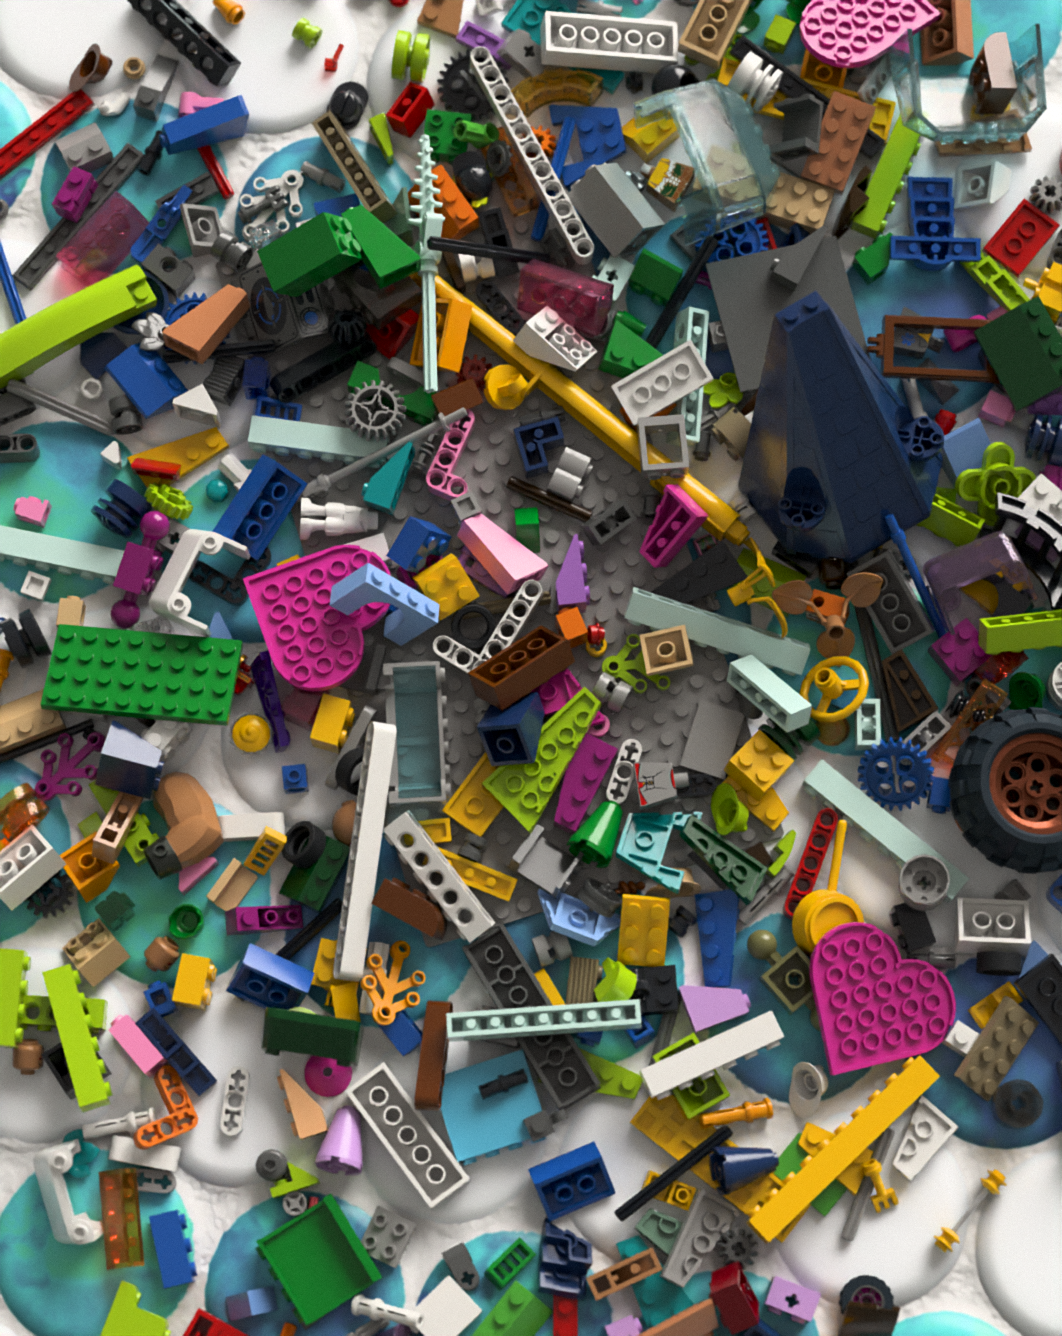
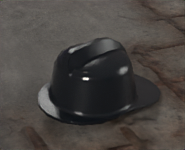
M350 81L342 83L334 91L327 106V111L330 110L345 131L352 129L360 121L368 102L367 90L363 85Z

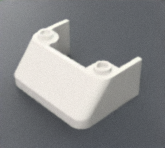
M196 529L187 530L183 533L150 598L152 610L162 617L206 637H210L211 632L207 625L188 617L191 610V601L181 592L201 552L206 555H215L223 548L249 560L248 548L215 532Z

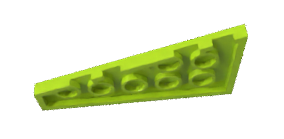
M585 686L542 726L534 763L501 765L482 782L484 787L530 834L602 706L601 702Z

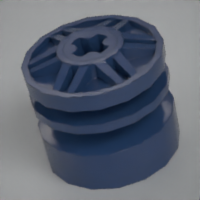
M1036 412L1034 419L1029 424L1025 437L1024 458L1031 459L1034 450H1036L1035 461L1039 462L1043 454L1048 453L1047 463L1062 467V418L1053 427L1051 415H1047L1044 424H1042L1043 413Z
M114 479L105 491L111 501L100 498L98 503L102 508L94 505L91 512L105 528L129 540L133 533L127 527L133 530L138 528V525L132 518L135 517L141 520L153 507L134 489L120 480Z

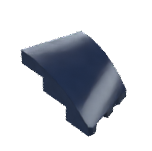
M545 1217L539 1250L537 1292L584 1301L587 1296L586 1274L592 1265V1244L582 1238H578L568 1229L565 1231L561 1230Z

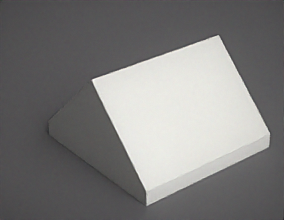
M203 384L173 399L172 404L177 417L221 428L222 422L218 410Z

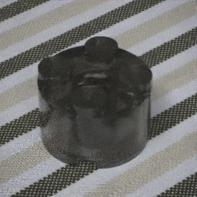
M1014 1079L1000 1085L991 1099V1111L994 1119L1008 1129L1017 1130L1032 1125L1040 1117L1043 1110L1041 1094L1031 1082L1023 1079ZM1016 1099H1018V1103L1022 1105V1107L1018 1108L1017 1110L1015 1109V1106L1012 1105V1102Z

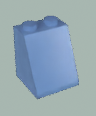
M979 418L944 436V446L940 451L943 456L942 469L954 489L956 479L963 471L981 468L983 453L991 444Z

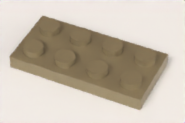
M1004 996L954 1076L980 1098L989 1102L1039 1022L1012 998Z

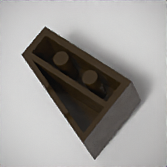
M902 649L882 660L898 734L901 735L926 720L935 710L939 712V708Z

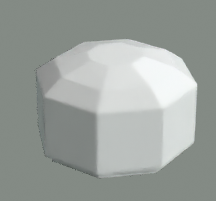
M94 378L84 380L80 388L84 399L90 402L100 400L104 393L101 382Z

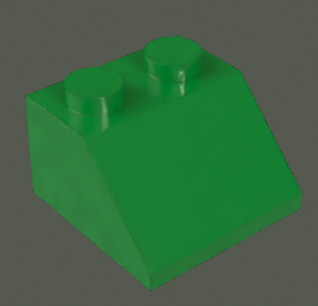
M643 249L631 273L628 286L636 294L648 296L654 304L666 306L682 279L683 270L652 252Z

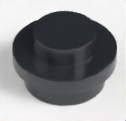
M630 72L629 76L626 77V88L630 90L631 94H637L638 91L643 90V77L641 73Z

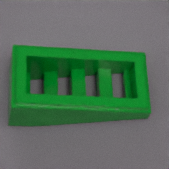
M519 1237L485 1270L484 1275L501 1291L537 1254ZM516 1247L526 1256L524 1260L515 1251ZM509 1255L519 1263L518 1266L508 1258ZM502 1262H504L512 1271L510 1274L501 1265ZM495 1269L505 1278L504 1280L494 1272Z

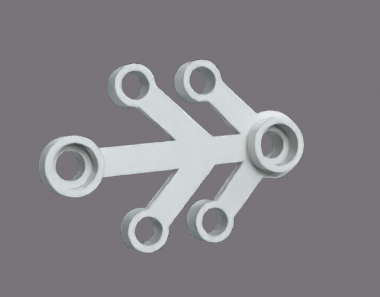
M288 170L281 178L265 180L263 177H258L254 180V189L260 193L278 185L281 189L280 192L285 197L288 193L290 194L291 205L289 211L291 216L298 218L303 214V207L300 204L298 190L303 186V177L298 171ZM295 178L296 181L294 183H289L288 179ZM259 182L264 183V186L261 188L257 187L256 185ZM244 194L240 198L241 207L244 206L247 210L264 201L267 197L266 195L252 197L249 194ZM245 199L251 200L248 205L243 204V201ZM273 207L262 211L253 223L243 227L242 235L246 242L256 243L261 237L260 229L274 212ZM295 207L300 208V211L294 213L292 210ZM282 209L276 213V231L281 235H285L289 232L290 227L288 221H286L285 209ZM285 224L287 227L284 230H280L279 226ZM249 229L255 230L253 234L247 233Z

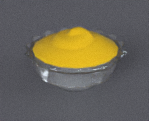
M253 711L242 713L240 717H235L234 722L230 725L231 730L228 733L234 750L239 751L242 755L247 754L249 756L260 755L262 751L267 750L268 746L272 743L274 735L272 724L269 722L268 717Z

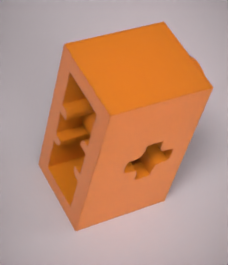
M569 606L559 610L558 615L555 616V628L558 634L568 639L571 649L585 644L588 631L578 607L572 609Z

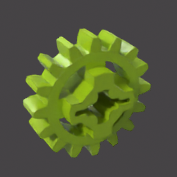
M150 484L144 495L147 498L146 500L152 503L151 506L154 507L155 511H159L172 519H188L194 508L191 505L192 502L186 500V496H184L181 490L172 488L168 484Z

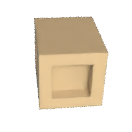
M67 596V599L60 598L56 621L57 627L59 624L83 626L86 605L80 597Z

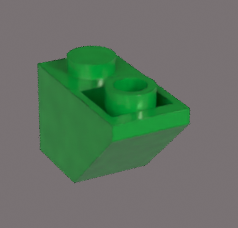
M891 232L885 236L883 234L879 235L872 241L871 246L868 248L862 247L854 254L855 257L852 265L867 285L884 275L888 269L889 238L893 236Z

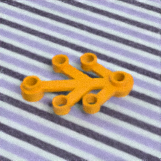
M402 940L396 941L390 947L389 953L393 958L388 978L381 967L382 957L378 954H372L367 959L366 964L373 971L375 977L366 975L360 982L362 989L367 992L374 1005L372 1009L374 1022L383 1026L389 1025L394 1021L395 1013L408 1007L414 1008L420 1002V996L416 992H410L403 1000L392 1004L394 995L413 986L419 987L426 980V976L422 971H415L409 978L398 982L403 960L410 954L409 944ZM399 946H401L405 952H401L399 950ZM371 959H375L377 961V965H374ZM415 975L419 976L420 982L415 980ZM366 980H369L372 986H368ZM377 981L384 992L382 999L375 989ZM409 997H413L415 1003L410 1002ZM382 1009L386 1011L387 1016L382 1014Z

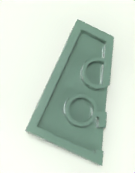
M650 1208L634 1229L668 1257L683 1222Z

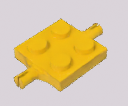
M321 938L311 985L328 991L324 1004L328 1006L330 997H332L331 984L346 982L347 980L335 979L333 976L337 940ZM355 982L356 994L359 982ZM331 999L330 1007H333V1001H332V999Z

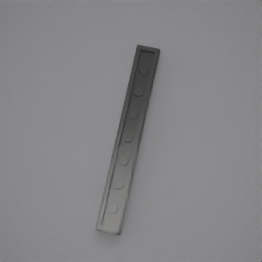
M127 143L96 178L98 187L92 194V198L78 222L75 223L62 217L12 275L13 278L31 291L135 172L144 154L130 143Z

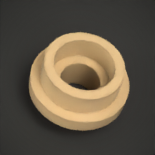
M137 57L127 59L123 65L124 74L130 79L141 78L146 70L144 62ZM132 67H138V70L135 71V72H132V71H131V68H132Z

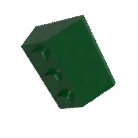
M310 835L307 837L301 851L306 847ZM326 836V847L317 862L307 868H298L293 865L279 894L320 914L348 863L350 847Z

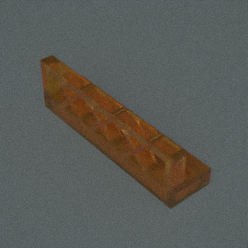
M503 127L497 128L499 131L498 140L506 141L507 145L511 146L510 153L513 154L511 157L513 165L509 166V173H506L504 177H493L515 218L538 209V196ZM490 145L480 149L485 161L487 154L486 150L489 148ZM507 180L517 183L515 191L505 188ZM516 198L525 200L527 205L516 209L513 203Z
M984 678L930 758L937 763L942 759L953 766L954 759L945 754L948 747L958 746L960 748L964 742L961 741L960 730L971 727L973 732L976 726L991 719L1008 693ZM989 689L1000 696L997 703L986 704L985 694ZM984 709L985 720L974 723L972 716L974 710Z

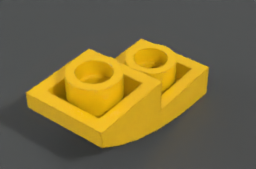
M648 1170L641 1190L661 1174ZM675 1180L656 1195L654 1199L689 1211L696 1188Z

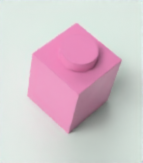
M990 390L978 417L1004 427L1006 421H1012L1016 411L1013 409L1008 397Z

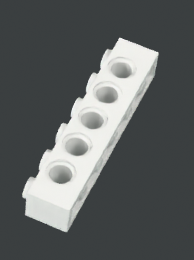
M409 810L383 829L386 833L384 837L391 846L395 845L400 851L398 854L400 859L406 865L410 864L414 870L413 875L416 880L426 885L429 889L427 893L435 903L438 901L443 907V915L448 921H453L458 927L456 931L463 940L467 939L470 943L495 924L492 917ZM405 834H410L413 837L414 843L412 846L404 843L403 837ZM419 853L427 855L428 863L426 865L418 861ZM433 872H439L442 875V883H435L433 881ZM447 891H454L457 894L456 902H450L447 899ZM465 909L471 912V921L462 919V910Z

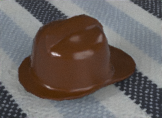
M92 44L88 48L83 59L73 71L69 80L71 91L77 92L87 83L95 84L101 82L107 76L113 61L101 53L98 44Z

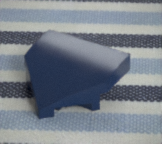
M101 332L80 343L79 361L85 370L97 380L106 372L105 366L128 347L115 333Z

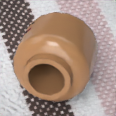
M164 936V938L156 937L144 951V956L147 959L146 965L155 972L157 970L168 971L180 956L178 944L168 936Z
M23 1039L22 1043H19L18 1049L13 1048V1067L20 1070V1074L23 1075L35 1074V1070L41 1069L44 1064V1058L41 1055L44 1053L43 1045L39 1044L37 1039Z

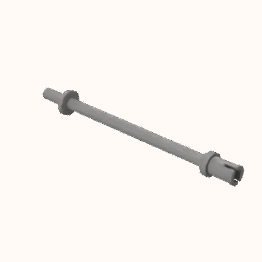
M463 407L447 416H444L441 412L438 414L439 420L328 476L318 475L317 479L307 484L302 492L303 496L310 498L322 491H329L333 483L400 450L408 442L414 443L442 428L447 432L450 431V424L468 415L465 408Z

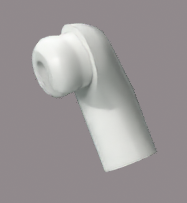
M121 93L114 103H108L105 100L99 102L98 110L103 116L119 115L131 98L127 94Z

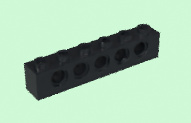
M127 0L132 8L145 17L147 22L154 26L164 39L170 41L177 48V51L192 63L194 68L200 70L208 78L211 84L219 87L231 82L241 62L178 1Z

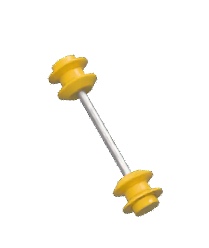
M994 1169L993 1172L987 1170L989 1177L987 1179H980L982 1186L985 1188L953 1229L941 1227L942 1234L940 1237L933 1236L936 1239L934 1244L944 1253L947 1250L953 1252L951 1245L953 1243H960L959 1237L955 1234L987 1193L999 1195L998 1188L1000 1185L1007 1186L1004 1182L1006 1177L998 1170Z

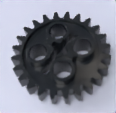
M467 49L466 56L458 52L457 60L452 56L450 57L451 65L444 63L446 71H439L443 79L437 80V83L443 87L438 88L437 92L438 94H444L439 99L441 102H446L444 105L446 110L452 108L451 112L472 114V117H476L477 122H480L481 115L488 119V112L496 114L475 75L469 72L471 69V53ZM481 57L475 59V61L478 63H483L486 61L484 58ZM501 61L496 63L499 69L502 67ZM500 69L502 76L507 74L506 69ZM463 70L472 83L477 84L478 90L486 98L485 101L479 97L473 87L469 86L467 79L460 71ZM492 76L485 78L488 82H493L496 80ZM503 77L506 83H509L508 77ZM462 80L463 85L460 88H453V82ZM503 95L495 97L499 101L506 99ZM469 97L477 98L476 103L473 105H467L466 100Z

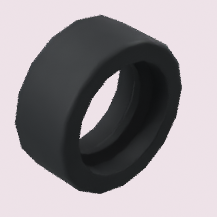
M469 603L454 613L451 621L452 634L458 643L467 648H481L487 644L495 630L494 617L485 606ZM471 612L481 614L487 622L486 632L478 639L466 638L460 631L459 624L464 615Z
M359 748L352 749L344 754L335 770L337 784L343 790L358 796L360 778L356 782L351 783V775L355 767L363 761L364 750Z
M310 821L298 822L285 834L287 841L281 852L282 856L296 867H310L323 854L326 847L325 833ZM310 835L306 847L298 853L300 844Z
M1006 951L978 952L976 972L993 976L1020 975L1022 955Z

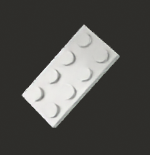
M690 339L613 384L611 387L635 427L638 418L652 417L712 382L714 378Z

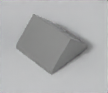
M182 203L180 209L193 257L211 254L214 241L223 232L217 207Z

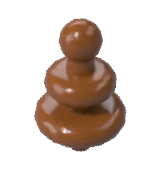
M620 881L618 883V890H615V893L617 895L620 894L621 898L623 894L630 895L633 893L636 895L638 889L643 890L645 888V883L639 881L635 884L633 881L628 883Z

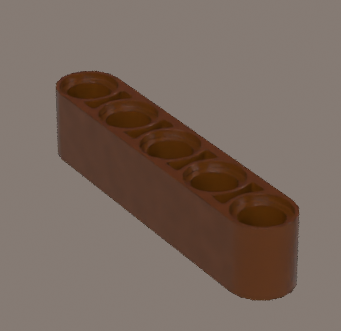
M428 1000L414 1098L415 1110H441L449 1049L446 1013H453L452 1001Z

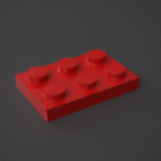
M1024 198L984 246L982 251L1016 277H1019L1060 225Z

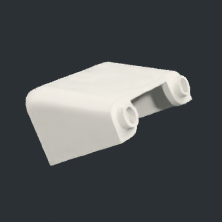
M78 1139L44 1148L38 1151L33 1158L34 1170L53 1235L58 1242L63 1244L81 1245L96 1241L105 1232L101 1220H91L87 1212L75 1215L63 1173L73 1166V1156L81 1151Z

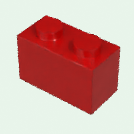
M413 82L408 83L386 114L394 132L409 138L414 135L426 118L427 109L431 110L435 105L428 88Z

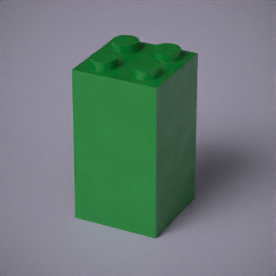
M322 212L258 250V255L273 292L298 297L362 260L361 248L352 235L350 222L344 217Z

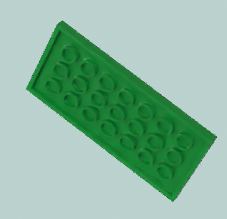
M59 624L40 705L42 709L228 726L243 641Z

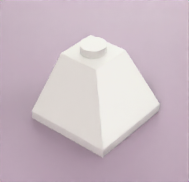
M996 160L959 167L954 209L960 210L993 204L1009 191L1012 170Z

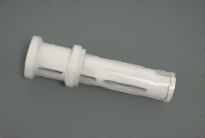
M151 1107L148 1111L129 1112L125 1117L82 1125L84 1139L88 1140L124 1131L135 1133L142 1126L152 1123L157 1119L155 1110Z
M358 1293L352 1301L351 1312L356 1316L360 1314L366 1315L375 1321L382 1318L420 1329L424 1322V1315L422 1313L386 1305L378 1298L372 1300Z

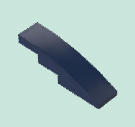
M154 1007L135 1022L199 1097L217 1082V1079Z

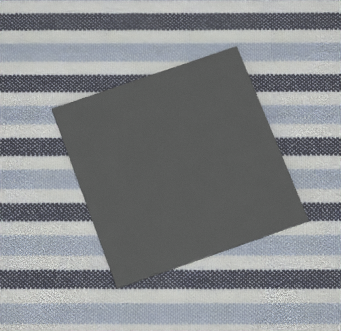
M836 236L822 238L794 291L771 280L770 277L773 271L769 270L775 258L780 259L782 254L794 245L705 264L740 393L759 389L774 314L814 291H817L822 299L828 303L870 359Z

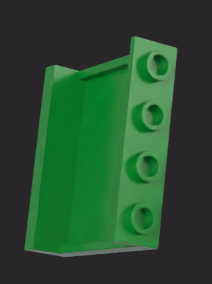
M329 1194L322 1201L267 1236L256 1240L259 1245L255 1248L262 1260L267 1258L271 1265L268 1271L275 1282L280 1280L284 1288L281 1289V1292L286 1301L290 1302L292 1300L297 1308L293 1312L300 1324L305 1322L306 1325H310L383 1278L332 1194Z

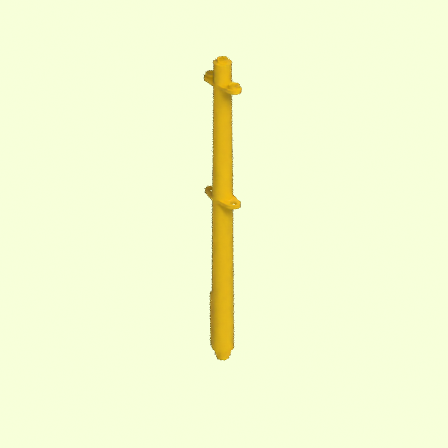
M416 272L405 277V281L399 280L393 289L398 297H402L413 285H416L422 291L421 277ZM437 275L435 277V298L455 299L473 305L468 329L530 381L520 393L523 399L538 387L641 473L636 431L556 369L557 365L529 356L513 342V339L516 337L440 276ZM646 440L648 464L675 463ZM690 474L684 475L681 478L661 476L660 479L650 480V485L663 496L666 485L678 484L709 515L701 526L719 541L725 537L732 544L741 546L742 542L750 535L751 532L747 530L748 527L739 521L741 515Z

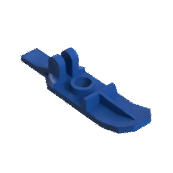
M183 184L176 196L170 202L166 201L160 207L140 237L130 248L133 259L142 263L158 244L162 246L181 219L180 205L182 203L185 204L193 190ZM161 220H165L166 225L162 228L159 227L158 223Z

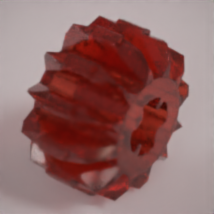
M477 354L473 355V360L465 356V363L462 362L460 372H455V376L459 377L457 384L472 378L476 387L483 392L486 383L484 377L492 369V364L486 363V357L478 360ZM475 371L476 374L478 372V376L474 377V374L471 376V372Z

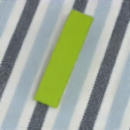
M982 251L979 263L959 262L970 276L1006 311H1010L1030 301L1005 269L1001 270L989 255L986 257Z

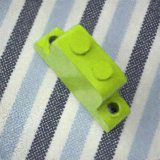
M121 1281L100 1336H170L171 1331L168 1330L169 1324L166 1318L138 1307L142 1296L138 1287L129 1282Z

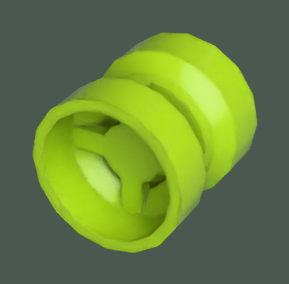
M301 18L292 31V37L297 40L302 39L306 46L313 48L321 38L323 31L318 26H310V21Z

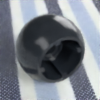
M678 64L667 65L661 68L655 74L651 84L654 103L658 108L673 114L682 113L690 109L698 95V82L695 74L689 68Z

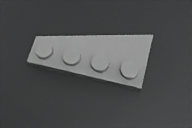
M699 1188L660 1277L680 1288L684 1287L702 1264L705 1256L715 1247V1243L721 1235L725 1234L734 1218L738 1217L741 1213V1210L705 1189Z

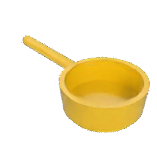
M840 820L837 824L827 889L816 890L805 896L796 907L793 915L792 932L795 942L801 951L811 957L820 938L830 929L849 922L864 923L863 914L856 902L848 896L836 892L847 827L845 820Z

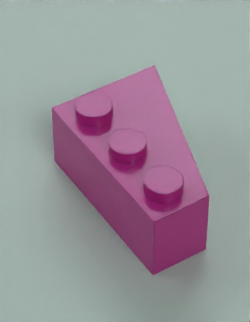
M678 484L665 486L664 496L660 505L657 506L656 516L652 525L648 528L639 551L654 568L666 567L709 516Z

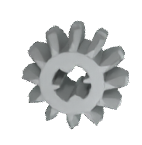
M1046 175L1043 181L1037 179L1034 183L1035 186H1031L1030 193L1032 195H1030L1029 200L1035 202L1034 206L1040 207L1043 213L1045 210H1048L1051 215L1055 210L1060 211L1062 209V182L1057 183L1056 176L1049 180Z

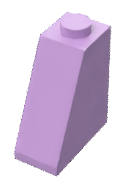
M688 985L678 987L679 995L682 998V1003L695 1034L747 1015L749 1013L748 1008L751 1007L747 994H742L741 989Z

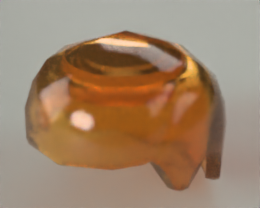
M847 718L836 722H819L816 720L815 724L821 733L818 740L823 745L838 746L849 738L851 726Z

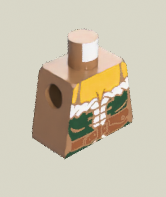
M661 158L656 168L644 163L639 172L649 179L646 187L647 193L675 212L695 177L696 168Z

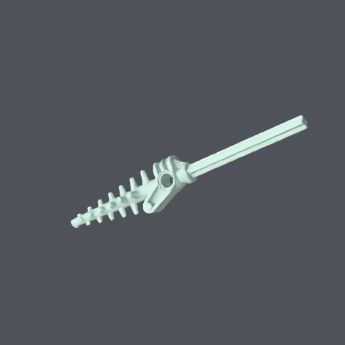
M421 135V140H419L421 150L420 153H417V157L420 158V166H415V170L420 172V179L413 180V184L420 185L419 192L411 193V197L420 199V204L409 207V210L419 213V219H408L407 223L419 227V238L413 246V250L421 258V270L418 271V276L421 277L423 379L424 391L431 393L438 391L435 277L438 275V267L436 265L441 260L442 251L428 249L427 239L430 236L441 237L442 224L445 221V217L442 214L434 213V208H442L443 203L433 199V194H440V189L432 186V180L438 179V176L431 172V166H435V162L431 161L430 156L433 148L430 147L429 135Z

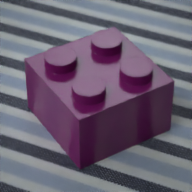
M967 617L934 642L927 651L956 687L995 656L986 654L979 646V632Z

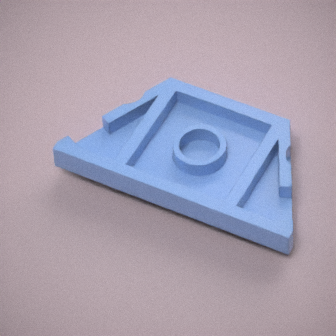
M540 888L537 891L546 920L552 931L595 947L620 927L621 915L614 913L612 918H608L595 911L590 912L588 910L589 907L580 899L560 892L557 898H554Z

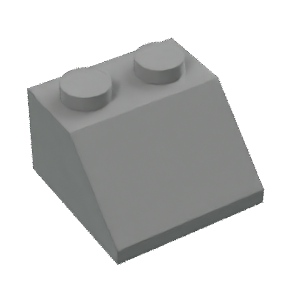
M95 122L55 141L69 171L75 166L91 173L108 165L114 159L102 132Z

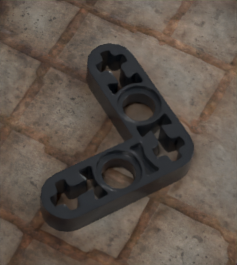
M266 547L264 550L266 559H260L257 564L260 570L254 565L249 564L250 562L255 564L257 560L252 557L249 560L245 559L233 579L197 560L194 569L201 567L202 573L208 576L206 583H203L205 581L203 576L198 574L194 577L193 571L189 579L231 605L240 606L249 597L242 578L243 573L246 570H253L255 574L265 571L271 562L272 555L269 548ZM217 577L221 578L224 581L223 586L219 589L212 588L211 581ZM228 583L231 584L229 586L230 590L234 592L241 590V598L233 599V595L227 591Z

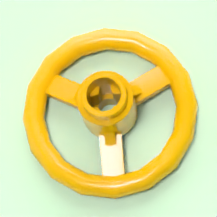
M833 656L820 661L809 670L801 683L799 695L810 703L809 689L815 679V685L823 695L817 709L815 710L812 707L810 718L819 722H836L849 717L860 707L866 698L869 686L867 671L857 660L847 656ZM845 665L852 668L857 673L859 679L841 680L835 671L829 668ZM858 690L853 701L844 709L834 713H826L832 699L840 697L844 691Z

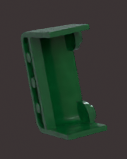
M266 1007L261 1049L268 1055L279 1056L280 1052L286 1051L330 1058L337 1061L336 1065L342 1067H351V1063L353 1066H358L364 1027L361 1022Z

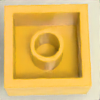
M453 554L447 555L412 577L421 594L439 604L438 619L440 621L480 596L459 560Z
M323 693L310 735L313 747L340 754L341 748H343L349 737L347 735L348 726L352 727L356 714L352 708L351 701Z
M759 729L728 761L724 771L759 801L789 770L794 760Z
M182 953L172 1001L176 1005L204 1011L206 1005L210 1006L212 999L210 984L215 982L217 976V968H215V964L210 958Z

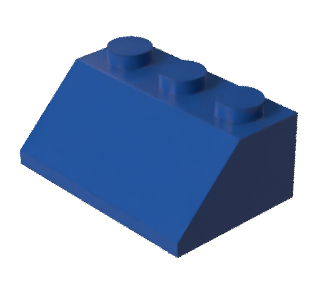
M141 342L127 348L108 363L104 369L143 417L148 419L174 409L173 399L189 390L157 351L141 350Z
M250 943L242 955L226 991L264 1009L266 1007L289 1010L299 1007L308 994L314 972Z
M595 1141L528 1169L549 1222L616 1194Z

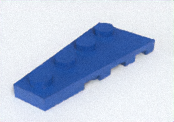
M731 889L695 895L705 987L720 988L731 986L734 961L733 949L734 942H736V924L740 911L738 908L740 898Z

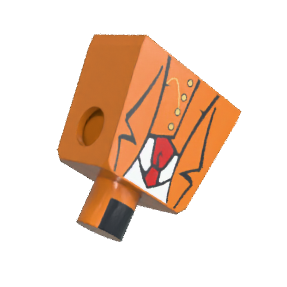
M813 589L810 601L814 603L822 616L827 619L830 615L841 616L846 598ZM848 603L847 612H846V616H845V617H846V621H847L848 616H849V614H850L849 603ZM807 605L805 610L807 619L821 624V620L816 613Z

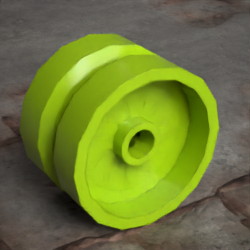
M398 30L392 58V79L404 80L410 67L409 75L411 82L424 83L430 59L429 34L418 33L412 46L411 32Z

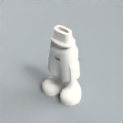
M301 498V517L305 518H301L300 540H307L312 532L325 530L326 536L367 532V529L378 530V512L368 511V508L364 509L335 502H327L325 506L313 504L309 498ZM310 516H325L326 519H325V520H314V519H309V518H307V517H310Z

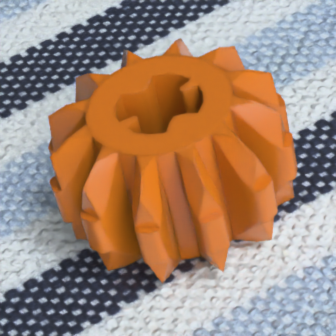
M541 124L538 130H535L531 125V129L546 157L552 158L553 151H555L557 145L554 143L556 136L550 135L551 130L549 128L542 131ZM522 133L523 138H520V139H524V138H526L527 136ZM529 152L526 154V156L529 158H535L537 156L534 152Z

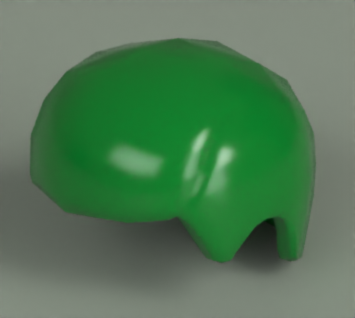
M182 904L176 907L168 917V930L177 939H193L202 932L204 927L203 913L193 904Z

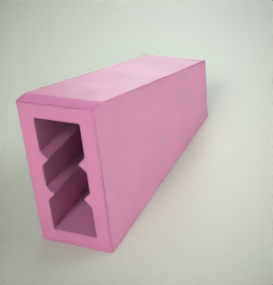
M479 514L461 522V528L457 536L507 595L519 590L528 580H535L537 582L541 580L548 568V564L484 515Z

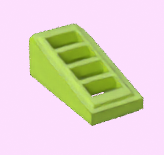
M381 113L369 119V129L387 164L391 165L394 160L386 115Z

